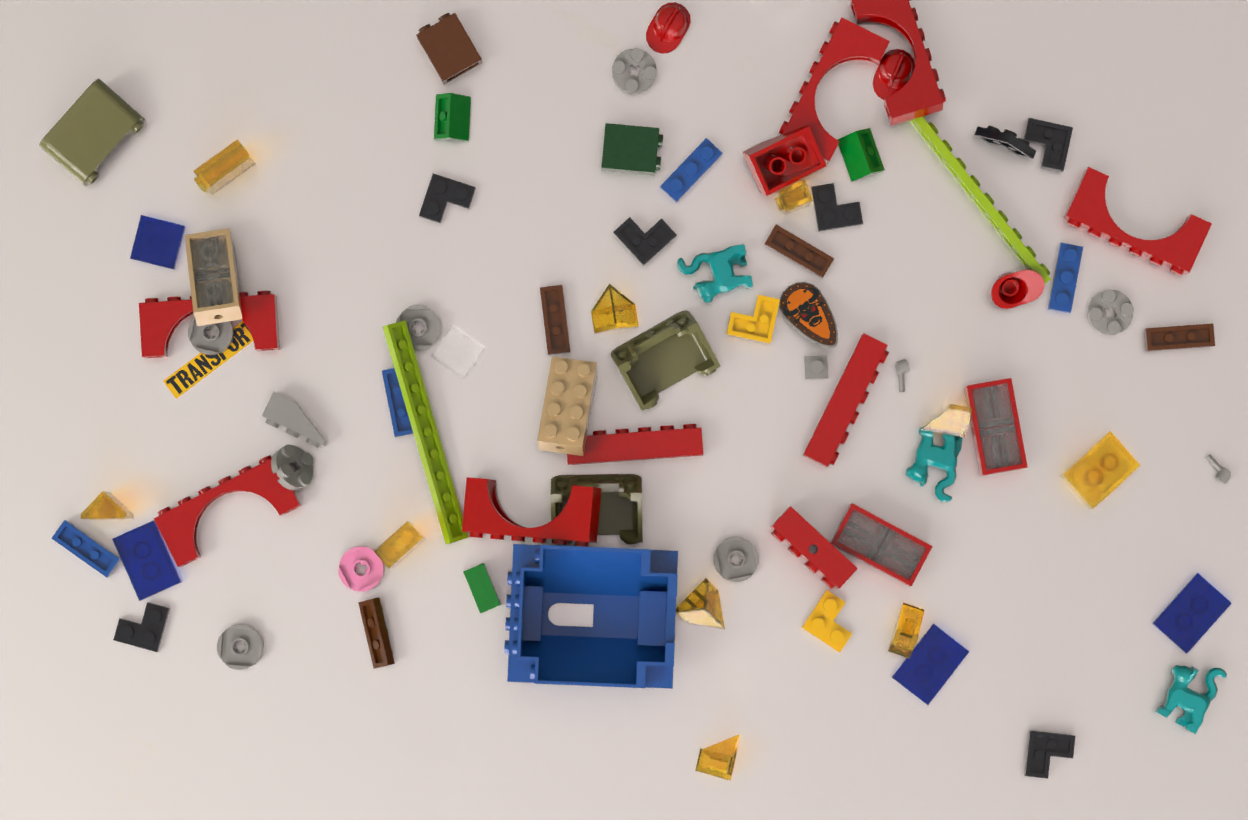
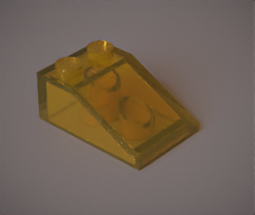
M1110 431L1059 476L1090 510L1094 509L1110 495L1140 464Z

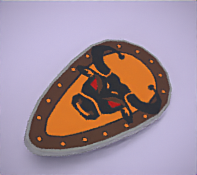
M797 282L788 286L782 292L779 302V308L783 317L810 341L823 347L834 348L838 343L837 325L827 300L814 284L807 282Z

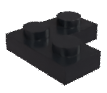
M1028 118L1024 140L1045 145L1041 168L1059 172L1064 171L1073 127Z
M978 126L974 134L986 143L1005 147L1018 156L1033 159L1036 154V150L1029 146L1030 142L1016 138L1017 134L1007 129L1004 132H1000L998 128L988 126L987 128Z
M433 173L419 217L441 224L447 203L469 209L476 187Z
M834 183L811 187L818 232L863 225L860 202L837 205Z
M630 217L613 232L643 266L677 236L662 218L646 233Z
M147 602L142 623L119 618L113 640L158 652L170 608Z
M1029 730L1024 776L1048 779L1050 756L1073 758L1075 735Z

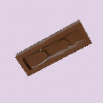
M777 224L764 244L821 278L824 277L834 260L833 257Z
M562 285L540 287L548 355L570 353Z
M1213 323L1144 329L1146 351L1215 346Z
M380 598L358 602L373 668L395 664Z

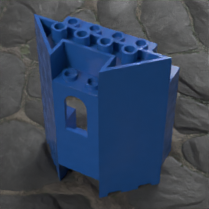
M513 544L512 571H508L507 585H512L511 594H507L506 608H511L510 617H506L505 631H510L509 640H505L504 654H509L507 682L673 689L678 551ZM556 603L594 604L593 627L554 625L548 617L549 609Z

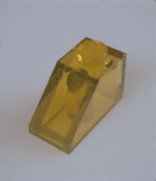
M805 179L777 192L778 197L775 198L778 210H783L784 215L808 207L813 201Z
M906 603L902 604L891 636L889 652L910 658L918 640L924 609Z

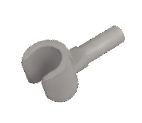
M903 359L895 364L899 377V392H905L903 372L910 371L908 361Z
M1209 454L1206 459L1219 471L1216 478L1226 484L1231 477V472L1219 465Z

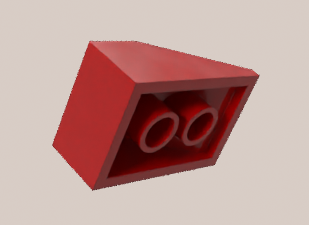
M809 125L761 142L742 152L759 191L766 196L826 167V163Z

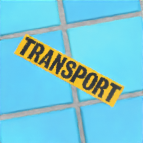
M243 321L234 327L233 341L224 353L217 355L199 353L163 380L176 399L253 342L248 327Z

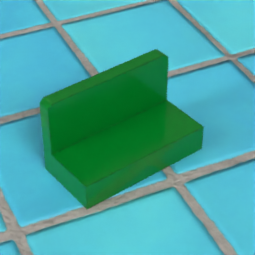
M454 93L436 95L434 139L469 140L470 96Z
M870 128L855 131L838 139V145L851 181H856L867 175L880 173L885 170Z
M485 563L463 571L480 613L501 605Z

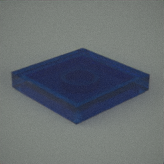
M141 215L130 259L175 270L186 226Z

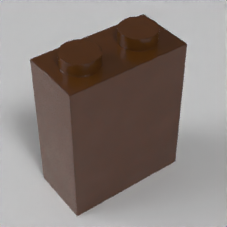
M450 13L444 14L438 19V23L432 26L427 24L418 30L419 33L416 34L418 41L444 85L483 63L456 13L452 15Z

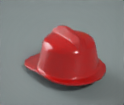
M676 2L662 5L653 17L646 32V41L649 47L661 54L675 50L691 23L688 10Z
M890 50L880 60L874 75L873 88L877 96L883 100L885 97L891 96L903 88L913 74L915 62L912 56L905 50Z
M1029 269L1004 273L999 276L993 285L991 298L995 305L1004 309L1032 302L1043 293L1045 288L1044 280L1039 273Z

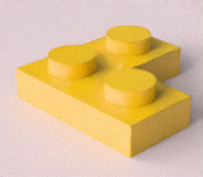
M758 295L753 316L731 312L726 335L771 344L780 299Z
M826 590L802 628L840 653L852 635L851 632L834 622L846 602Z

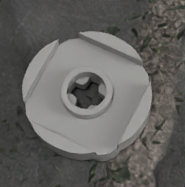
M640 48L627 49L616 57L612 65L613 80L617 87L624 92L643 93L655 81L656 63L649 53ZM631 66H638L640 68L638 71L639 76H630L628 74Z
M1108 289L1098 293L1091 299L1088 305L1090 325L1097 332L1104 335H1114L1123 332L1128 328L1133 319L1134 307L1125 294L1117 290ZM1114 307L1116 316L1107 318L1105 308L1110 309Z
M412 305L399 315L396 322L406 320L414 350H425L436 343L441 333V323L434 311L424 305ZM417 321H420L421 325L425 326V329L421 330V334H416V330H412V326H415Z
M194 317L188 327V337L191 344L200 353L217 355L224 353L231 345L234 338V328L231 321L197 326ZM211 326H213L217 334L212 339H208L205 331L210 330Z
M287 444L273 454L271 468L273 474L277 473V476L280 478L277 481L283 487L289 490H298L311 483L314 471L312 465L313 457L310 453H305L301 448ZM289 464H292L294 466L295 471H293V468Z
M730 537L722 541L716 548L713 558L714 566L724 579L732 582L745 581L756 571L759 564V554L756 547L749 540L742 537ZM733 553L743 557V560L739 562V566H735V563H730Z
M244 624L232 625L220 635L217 642V653L229 668L236 670L247 669L255 665L261 658L263 641L259 632L251 626ZM239 640L243 641V644L246 645V650H242L241 654L238 653V649H234V644H238Z

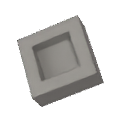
M827 355L804 357L805 380L828 378Z

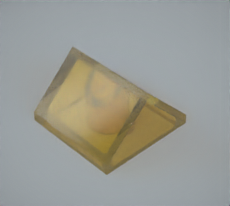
M102 491L81 513V519H134V514L111 492Z

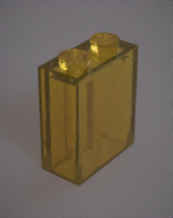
M237 139L195 169L193 172L197 177L194 180L204 193L209 191L213 195L256 163Z
M407 521L381 544L374 553L389 569H394L427 538L412 522Z

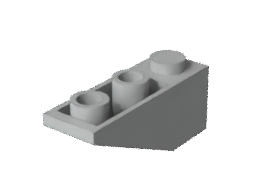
M273 391L262 414L263 417L267 418L265 423L276 428L280 424L287 428L286 433L296 438L301 434L307 437V443L317 448L320 444L325 446L327 441L295 401Z

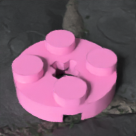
M358 546L351 548L341 558L338 569L339 577L346 587L354 591H369L375 588L384 576L383 560L376 551L369 547ZM358 563L367 565L368 568L365 570V575L355 572L358 568Z

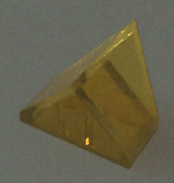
M609 283L591 310L594 334L639 327L636 305Z
M949 404L945 412L921 430L965 438L972 408Z
M705 578L676 608V613L686 623L725 629L719 592Z
M740 734L707 748H700L695 771L731 780Z

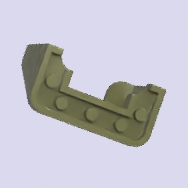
M97 79L44 136L39 147L83 185L87 186L88 183L91 185L99 177L97 173L99 170L98 166L127 133L137 134L144 126L142 122L145 118L102 80Z
M687 310L681 311L615 348L610 354L642 411L653 408L659 399L658 393L695 372L708 376L720 367L698 322Z
M558 475L551 479V521L565 508L571 494L572 485L602 488L598 535H620V539L629 545L643 542L642 478L639 475Z

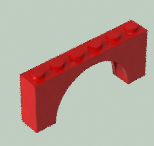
M850 0L856 24L879 23L889 26L905 37L914 53L915 68L911 78L898 92L884 98V107L890 125L942 111L946 97L943 89L938 88V73L936 68L932 69L930 61H932V56L929 48L925 49L924 32L916 24L918 15L915 7L911 8L909 1L911 0Z
M842 17L839 23L836 21L833 23L829 31L832 37L829 43L824 41L819 51L822 57L819 63L814 61L809 71L812 77L809 83L804 81L799 91L802 97L799 102L794 101L789 111L792 114L789 122L784 121L779 130V133L783 135L809 125L826 164L829 163L839 141L824 129L815 110V93L820 80L829 70L844 62L862 60L878 65L890 42Z
M1090 167L1085 169L1063 219L1068 220V225L1077 229L1081 226L1088 230V234L1096 238H1100V236L1109 239L1108 243L1120 248L1122 245L1129 248V253L1138 257L1144 255L1150 258L1149 262L1154 265L1162 266L1163 264L1170 267L1169 271L1176 275L1182 276V274L1190 273L1212 223L1191 214L1186 218L1178 231L1166 238L1144 240L1133 237L1121 230L1108 212L1105 189L1109 176Z
M257 291V295L249 296L248 292H240L243 316L241 320L248 327L252 335L255 350H280L277 296L271 294V291ZM178 296L167 297V301L158 302V298H147L145 303H139L141 352L143 358L168 357V346L175 329L183 320L194 314L192 296H190V300H181V297Z
M271 455L260 459V465L251 468L249 465L239 470L240 475L234 478L227 476L219 480V485L212 489L210 486L198 491L199 496L193 499L188 496L177 502L179 506L173 509L166 507L157 512L159 516L153 519L178 567H183L201 557L197 546V527L200 518L213 501L225 494L238 491L255 493L269 501L280 516L302 506L295 490H289L277 481L280 478L277 476V473L273 474Z
M467 477L462 532H469V537L483 538V534H491L490 539L504 540L505 535L512 536V541L525 542V537L533 538L532 542L546 543V539H553V544L567 545V541H575V546L589 547V543H597L602 488L572 485L569 500L565 508L555 519L539 527L527 528L514 522L502 509L497 496L496 480Z

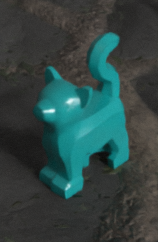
M744 244L730 246L722 251L700 253L694 257L690 266L685 264L683 258H679L677 261L678 269L686 275L698 271L702 262L708 263L713 281L703 280L695 283L693 289H697L699 296L705 303L712 302L717 294L730 292L739 286L753 287L751 276L734 275L733 265L738 264L741 267L747 265L745 259L747 254Z
M920 427L919 434L922 436V440L916 450L914 464L906 469V476L920 483V486L923 487L929 477L928 466L946 471L947 477L938 482L935 487V495L940 501L949 502L952 500V496L945 494L944 489L954 484L957 477V456L961 451L963 435H954V432L943 431L942 438L944 439L943 446L933 445V428Z
M1175 665L1172 669L1174 682L1167 690L1166 702L1163 706H1159L1156 712L1167 718L1177 706L1181 707L1185 712L1182 717L1176 719L1175 723L1183 727L1186 726L1185 729L1196 734L1203 722L1205 712L1211 701L1216 697L1218 688L1214 681L1215 677L1226 678L1227 673L1221 668L1210 669L1206 674L1205 680L1208 692L1201 694L1188 688V684L1197 675L1198 669L1193 666L1190 668L1185 665Z

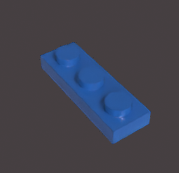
M706 138L668 177L660 188L677 203L723 153Z
M1060 243L1048 310L1071 313L1083 251L1082 246Z
M395 368L382 370L394 436L400 437L413 434Z
M67 520L63 521L51 538L106 578L110 576L121 560Z

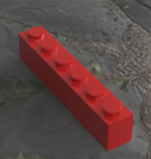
M865 333L861 335L802 456L826 468L829 464L834 465L839 455L836 450L839 444L844 445L849 435L846 429L849 423H855L859 415L856 409L859 403L864 404L869 394L866 389L869 383L874 384L879 374L876 368L879 362L882 364L885 362L889 354L886 351L887 344Z
M685 424L683 429H674V425L660 426V431H652L651 427L638 428V432L629 433V429H616L615 434H606V430L593 431V435L586 438L584 456L567 454L568 465L703 456L702 427L697 428L696 424Z

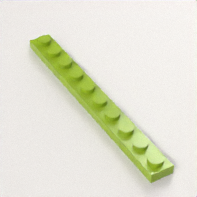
M923 116L910 120L1027 270L1039 273L1044 280V284L1051 280L1048 276L1050 274L1048 268L1043 263L1039 264L1037 262L1035 252L1030 246L1026 247L1022 243V236L1017 229L1010 228L1007 224L1008 218L1001 210L997 211L993 206L994 200L987 192L984 194L979 188L980 183L974 175L969 176L965 171L967 168L965 163L959 157H954L951 153L952 147L945 139L942 141L937 135L939 132L932 122L928 123Z
M406 320L382 326L445 544L469 538L467 532H462L463 516Z

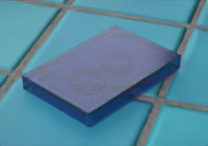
M154 520L112 539L139 601L182 583Z
M1196 573L1152 624L1187 654L1232 603L1199 573Z
M932 624L893 674L892 678L926 705H929L969 651L935 624Z

